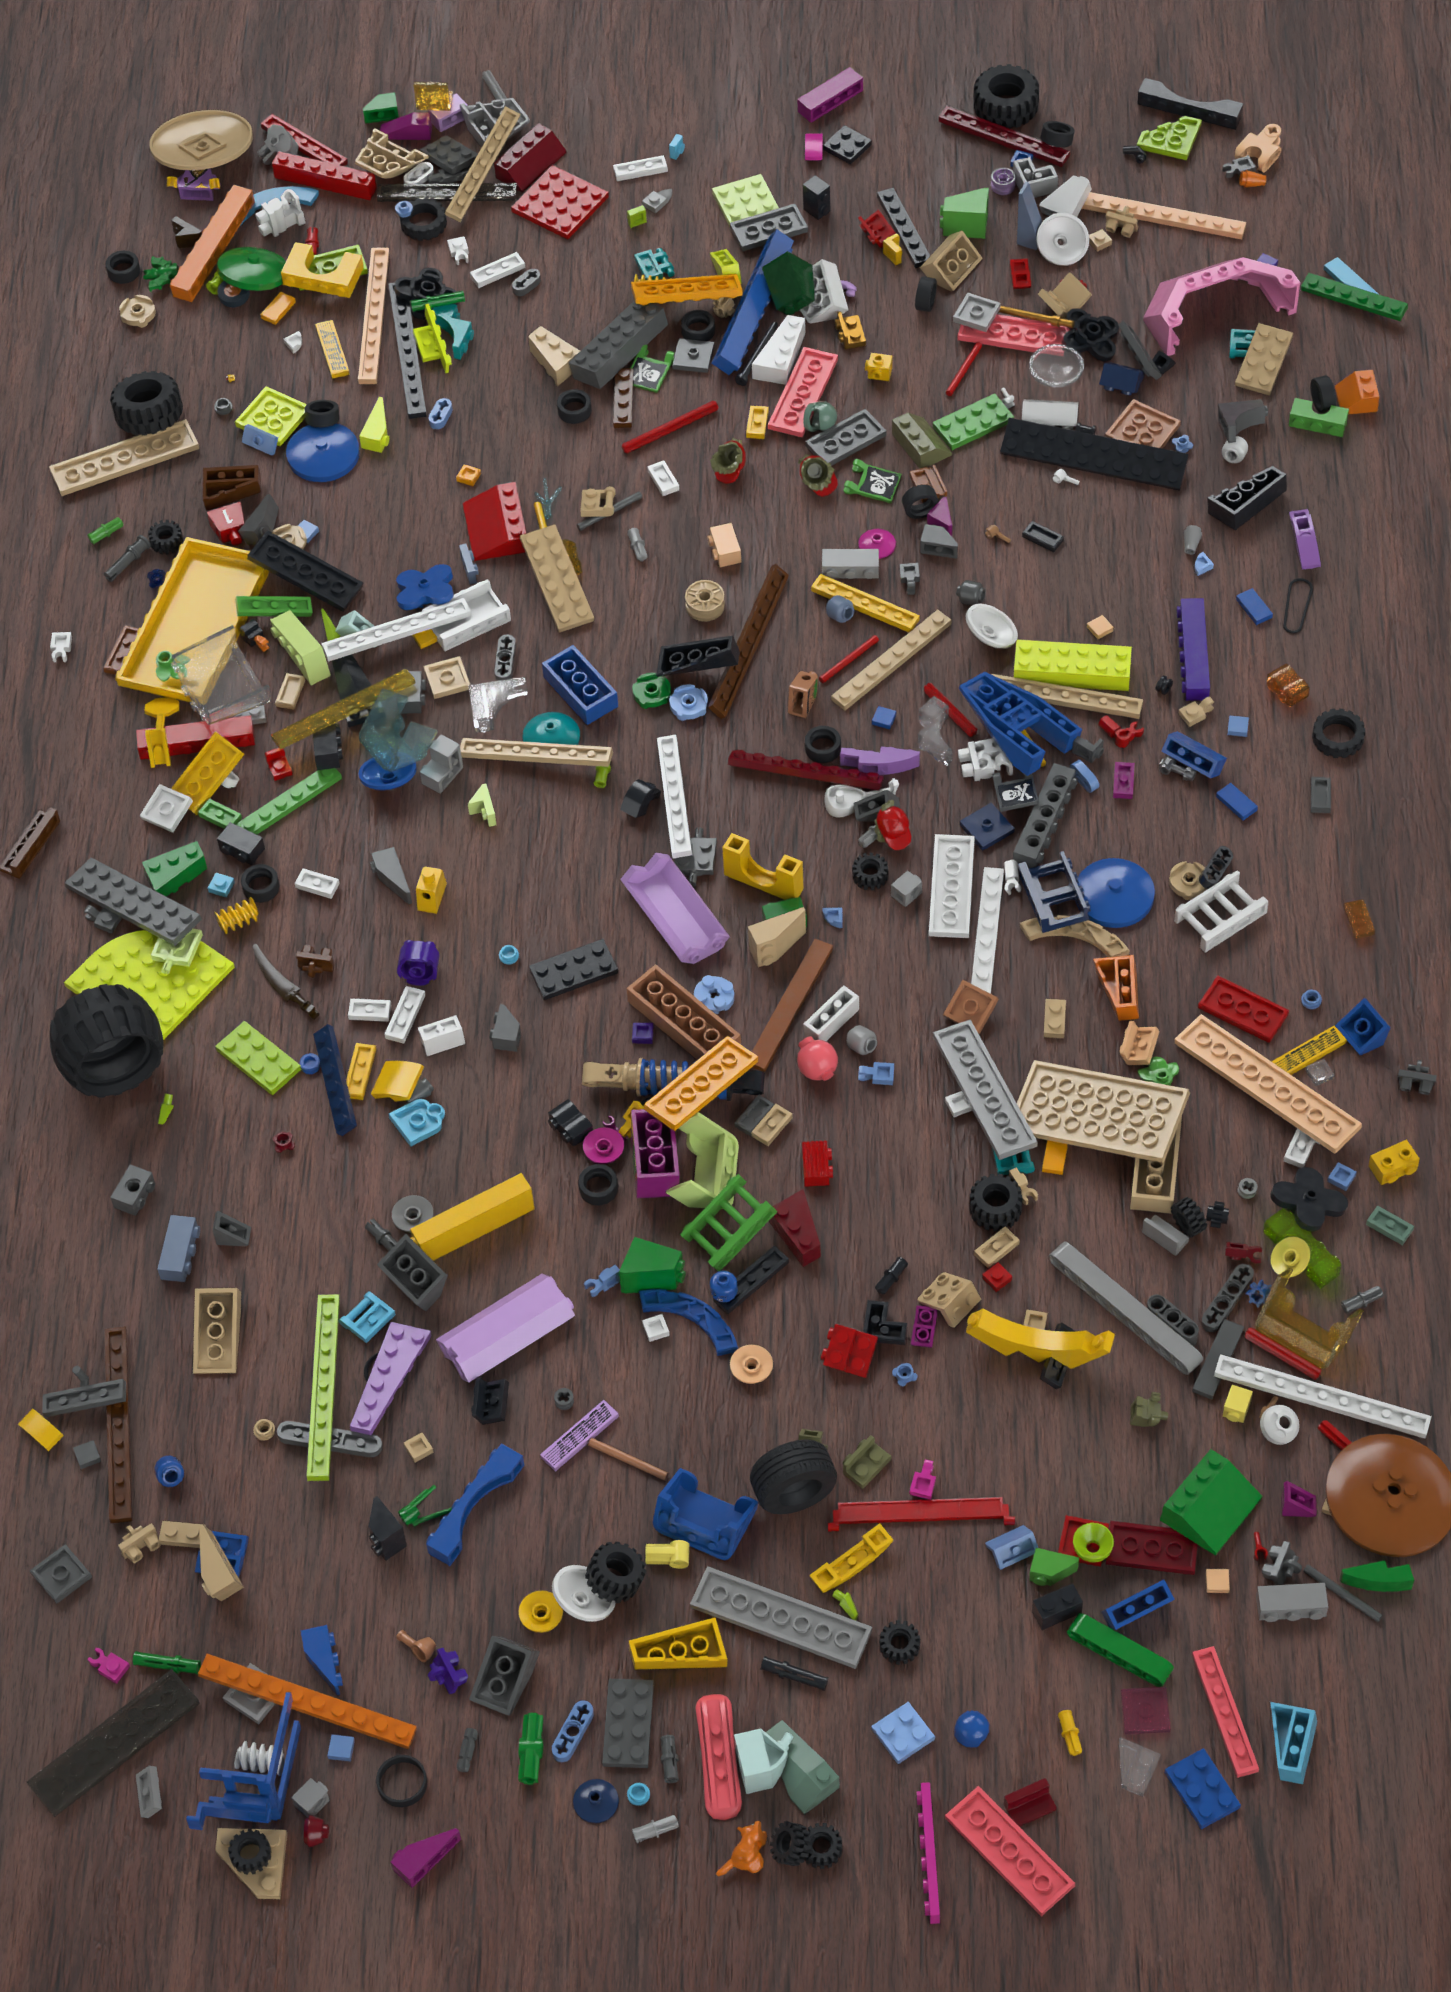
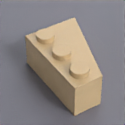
M542 326L538 327L528 336L530 352L544 366L547 374L551 375L555 380V384L559 386L572 375L569 362L580 350Z

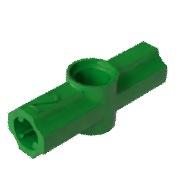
M538 1713L524 1715L522 1738L519 1739L520 1765L518 1780L529 1785L538 1783L540 1759L543 1757L542 1732L544 1718L543 1715Z

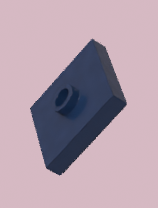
M992 803L960 820V826L969 836H974V842L982 851L1015 832V828Z

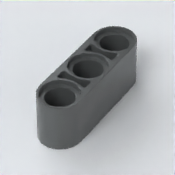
M1158 1294L1150 1296L1147 1308L1192 1346H1195L1198 1339V1325L1163 1296ZM1185 1333H1191L1192 1335L1187 1336Z

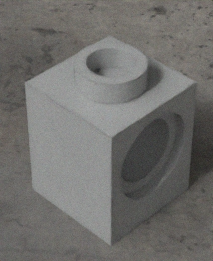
M908 870L891 884V896L905 907L922 893L921 879Z
M311 1778L291 1797L294 1806L306 1817L310 1815L315 1816L330 1801L326 1786L320 1781L316 1783Z

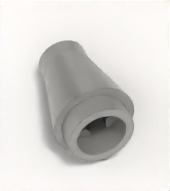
M1190 525L1184 530V552L1186 554H1195L1202 537L1200 527Z

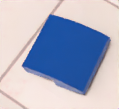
M212 1531L239 1578L249 1537ZM200 1550L198 1551L195 1573H201Z

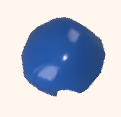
M966 1711L956 1721L954 1736L965 1747H978L987 1738L990 1723L980 1712Z

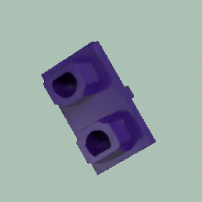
M444 1648L437 1649L438 1655L433 1659V1663L430 1664L432 1670L428 1673V1678L430 1681H438L439 1685L444 1684L449 1694L455 1693L458 1686L466 1683L468 1675L465 1669L455 1671L453 1666L459 1663L456 1651L445 1652Z

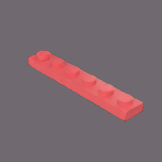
M1214 1646L1192 1652L1194 1663L1236 1777L1239 1778L1259 1772L1257 1761Z

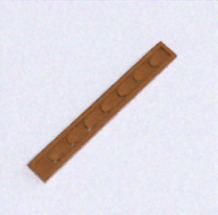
M814 939L752 1050V1053L758 1056V1062L752 1068L762 1072L767 1070L830 956L833 945Z

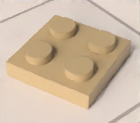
M460 656L423 666L434 699L471 689Z

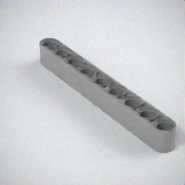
M1068 1242L1061 1243L1049 1254L1050 1262L1180 1372L1188 1375L1203 1361V1356L1195 1347Z

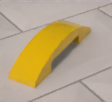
M880 1523L864 1534L862 1541L830 1564L826 1562L809 1575L823 1593L849 1580L889 1547L893 1542V1538Z

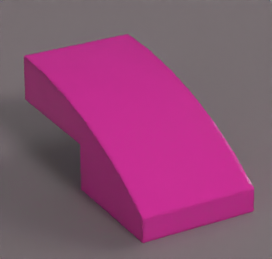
M805 134V160H822L823 134Z

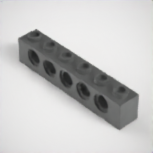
M1053 763L1039 794V804L1034 805L1013 852V860L1017 861L1018 864L1026 862L1029 869L1037 867L1038 863L1042 864L1045 855L1044 850L1045 848L1048 849L1051 843L1050 836L1052 833H1056L1058 818L1062 819L1065 810L1063 807L1069 803L1071 798V789L1076 788L1078 778H1075V769Z

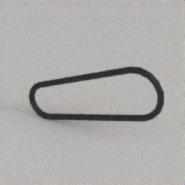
M1294 579L1288 586L1283 627L1289 633H1298L1302 629L1313 591V585L1307 579ZM1304 581L1309 584L1310 592L1299 629L1292 631L1286 627L1291 586L1294 582Z

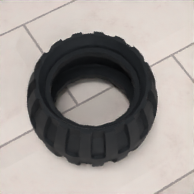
M103 984L92 989H85L75 997L69 998L56 1011L54 1020H51L49 1033L53 1060L65 1080L86 1096L93 1095L98 1098H105L106 1096H116L129 1089H134L145 1079L150 1078L153 1075L152 1072L161 1063L164 1046L158 1018L144 998L123 985Z

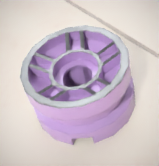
M1005 167L995 169L991 174V189L993 192L999 195L1012 193L1015 189L1016 179L1014 171Z

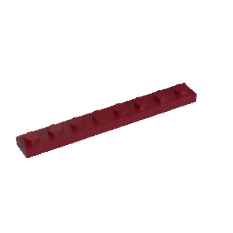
M946 106L939 115V122L1014 150L1031 153L1035 158L1063 167L1070 157V151L1051 146L1036 138Z
M732 750L728 757V765L879 791L884 776L875 772L864 773L857 769L846 770L838 766H823L816 762L805 763L798 759L787 760L780 756L769 757L762 753L751 754L746 753L744 750Z

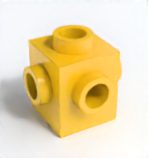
M871 353L870 359L866 360L865 363L868 379L889 381L892 372V355Z

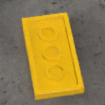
M215 731L171 789L191 797L193 802L188 809L198 815V811L216 792L244 756V753Z

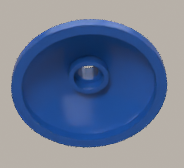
M403 753L380 754L367 760L360 767L359 779L363 785L371 789L392 790L405 785L413 778L417 771L416 762L411 756Z

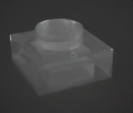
M1325 1059L1306 1066V1072L1315 1086L1334 1079V1073Z

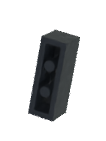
M335 716L312 719L314 756L317 770L340 768V760L343 759L342 748H339L342 747L341 736H338L341 735L340 723L336 724Z

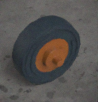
M225 281L219 285L217 291L221 303L232 308L245 304L250 295L249 290L234 287Z

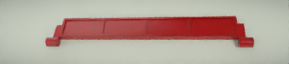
M1002 1497L838 1503V1510H833V1522L828 1523V1531H839V1524L1003 1519L1004 1525H1015V1516H1009L1008 1504H1003Z

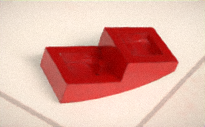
M1028 258L1011 259L1010 271L1013 289L1031 288Z

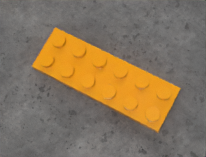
M737 274L631 282L635 303L640 305H647L649 303L664 304L670 301L683 302L684 300L700 301L709 298L717 300L722 297L736 298L737 296H743Z
M726 1036L644 1104V1110L676 1131L758 1062V1056L729 1036Z

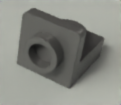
M1077 736L1073 741L1072 753L1092 764L1096 758L1099 759L1102 756L1104 740L1100 738L1093 745L1090 741Z

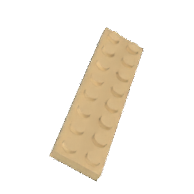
M187 419L174 423L173 426L167 427L164 431H158L157 434L139 435L49 466V469L61 496L195 451L199 449V444Z

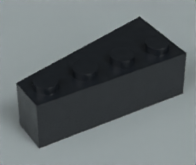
M1271 466L1253 475L1252 479L1248 481L1242 480L1238 482L1234 488H1226L1217 496L1211 495L1207 497L1208 514L1236 531L1287 491L1286 474Z

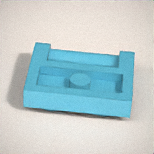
M368 1291L364 1295V1299L352 1311L339 1319V1323L367 1343L396 1314L395 1310ZM370 1304L373 1305L355 1323L353 1322Z

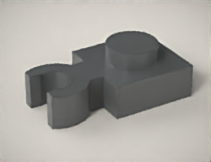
M1249 155L1235 159L1232 164L1227 163L1222 167V171H1226V178H1231L1234 174H1238L1240 177L1241 171L1245 170L1256 171V166Z

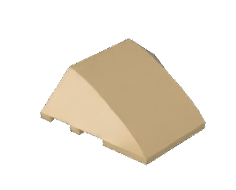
M374 128L371 138H368L367 145L361 150L355 164L381 178L388 179L405 173L428 159L429 156L417 149L410 152L388 141L387 134Z

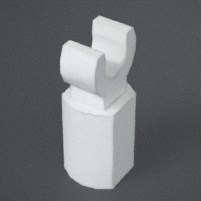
M1009 860L1004 862L1005 880L1007 882L1005 884L1006 892L1008 895H1011L1013 887L1018 892H1021V886L1018 883L1017 861Z

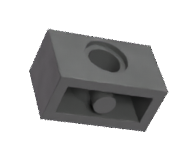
M130 1164L110 1197L113 1207L136 1216L138 1211L143 1209L148 1194L152 1193L155 1188L152 1172Z

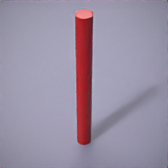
M976 342L946 390V395L952 396L982 348L980 342Z
M876 635L872 636L819 677L820 682L825 683L876 644L879 638Z

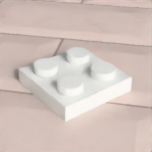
M159 784L140 817L142 820L173 833L193 800L189 796Z

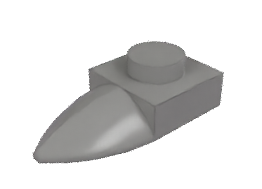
M665 189L657 193L651 192L642 200V205L650 211L657 213L670 201L672 189Z

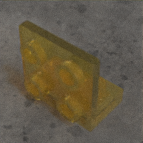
M414 82L413 87L417 110L451 111L453 91H449L448 83Z

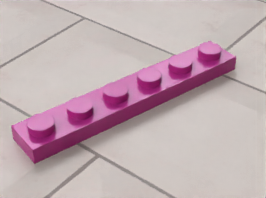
M930 1782L921 1783V1791H916L917 1805H922V1813H918L919 1827H923L924 1835H920V1849H925V1857H921L922 1871L927 1873V1879H923V1893H928L929 1900L924 1902L925 1916H930V1924L940 1923L931 1790Z

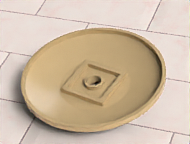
M221 110L195 111L177 116L162 124L150 139V151L155 160L170 168L179 170L209 169L226 164L242 155L252 143L253 132L249 122L235 113Z

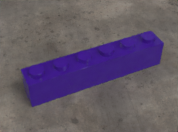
M1204 598L1181 599L1180 606H1177L1176 609L1177 618H1180V621L1177 623L1178 633H1181V636L1178 638L1179 648H1182V651L1179 653L1180 663H1183V666L1180 668L1181 678H1184V681L1181 683V691L1185 693L1186 701H1200L1209 697L1210 694Z

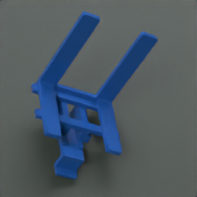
M286 1692L268 1774L263 1775L201 1767L199 1770L200 1777L202 1779L223 1781L226 1793L224 1798L210 1796L209 1803L199 1802L196 1816L186 1817L190 1829L203 1830L206 1816L269 1823L271 1820L277 1821V1819H281L301 1730L299 1721L294 1720L277 1794L275 1779L293 1702L291 1692ZM235 1782L257 1785L260 1794L238 1792Z

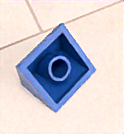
M1366 998L1362 999L1335 1025L1359 1055L1383 1046L1391 1028Z

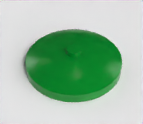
M240 247L231 249L219 257L217 272L222 280L234 287L253 291L269 290L283 284L281 271L286 261L280 255L267 249Z

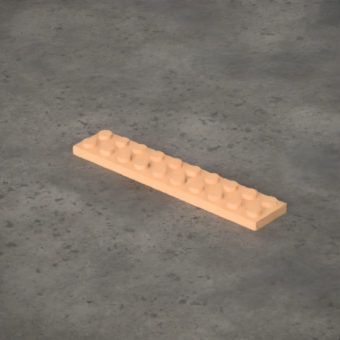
M1202 1014L1175 1038L1177 1046L1334 1154L1362 1128L1361 1122Z

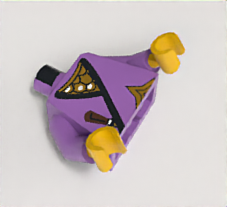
M210 168L185 170L184 174L178 178L173 176L167 177V187L178 188L180 198L185 200L213 201V189H220L221 187L219 178L212 174Z

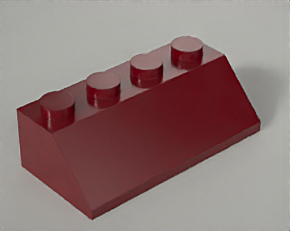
M538 123L494 162L495 177L523 193L566 154V149L552 130Z

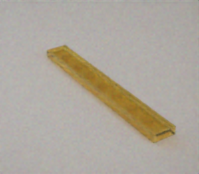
M404 669L271 734L272 740L280 749H283L415 684V678L407 669Z

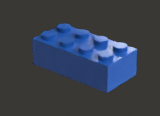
M574 645L542 663L543 677L586 725L618 707L617 692Z

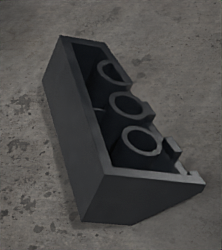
M733 635L661 646L656 675L661 677L738 665L740 650Z

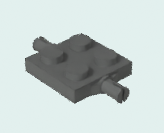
M697 827L695 829V837L690 838L692 855L675 858L674 862L682 874L689 876V883L691 885L693 883V886H696L697 876L714 874L717 838H702L703 828L701 827L699 829Z

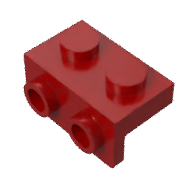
M879 209L866 220L862 216L858 217L861 221L859 226L865 234L869 232L870 235L867 237L873 245L877 243L882 248L883 241L896 234Z

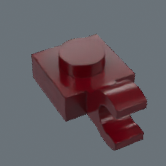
M1226 1242L1225 1256H1229L1233 1260L1249 1257L1251 1262L1261 1263V1258L1254 1257L1253 1254L1255 1252H1262V1247L1247 1246V1244Z

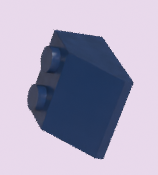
M1112 362L1104 363L1099 385H1103L1105 390L1114 391V389H1119L1122 394L1131 396L1132 393L1138 392L1145 373L1143 370Z

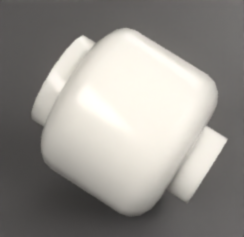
M1236 436V442L1228 443L1226 440L1222 448L1223 458L1227 462L1234 464L1241 462L1248 451L1247 442L1239 436Z

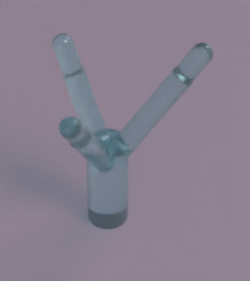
M543 478L545 500L537 492L534 495L544 504V517L551 518V503L562 490V487L559 486L549 499L547 479Z

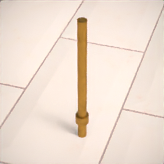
M1001 306L998 311L1003 314L1050 323L1056 327L1073 328L1075 325L1074 321L1062 319L1061 316L1057 315L1048 316Z

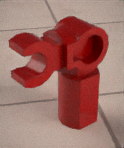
M1106 715L1098 723V726L1110 737L1115 738V744L1121 748L1127 747L1129 742L1134 740V737H1141L1144 733V728L1135 729L1137 727L1136 721L1130 724V728L1121 729L1118 724Z

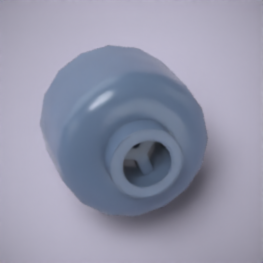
M836 595L827 602L826 613L828 617L844 623L854 615V605L850 600Z

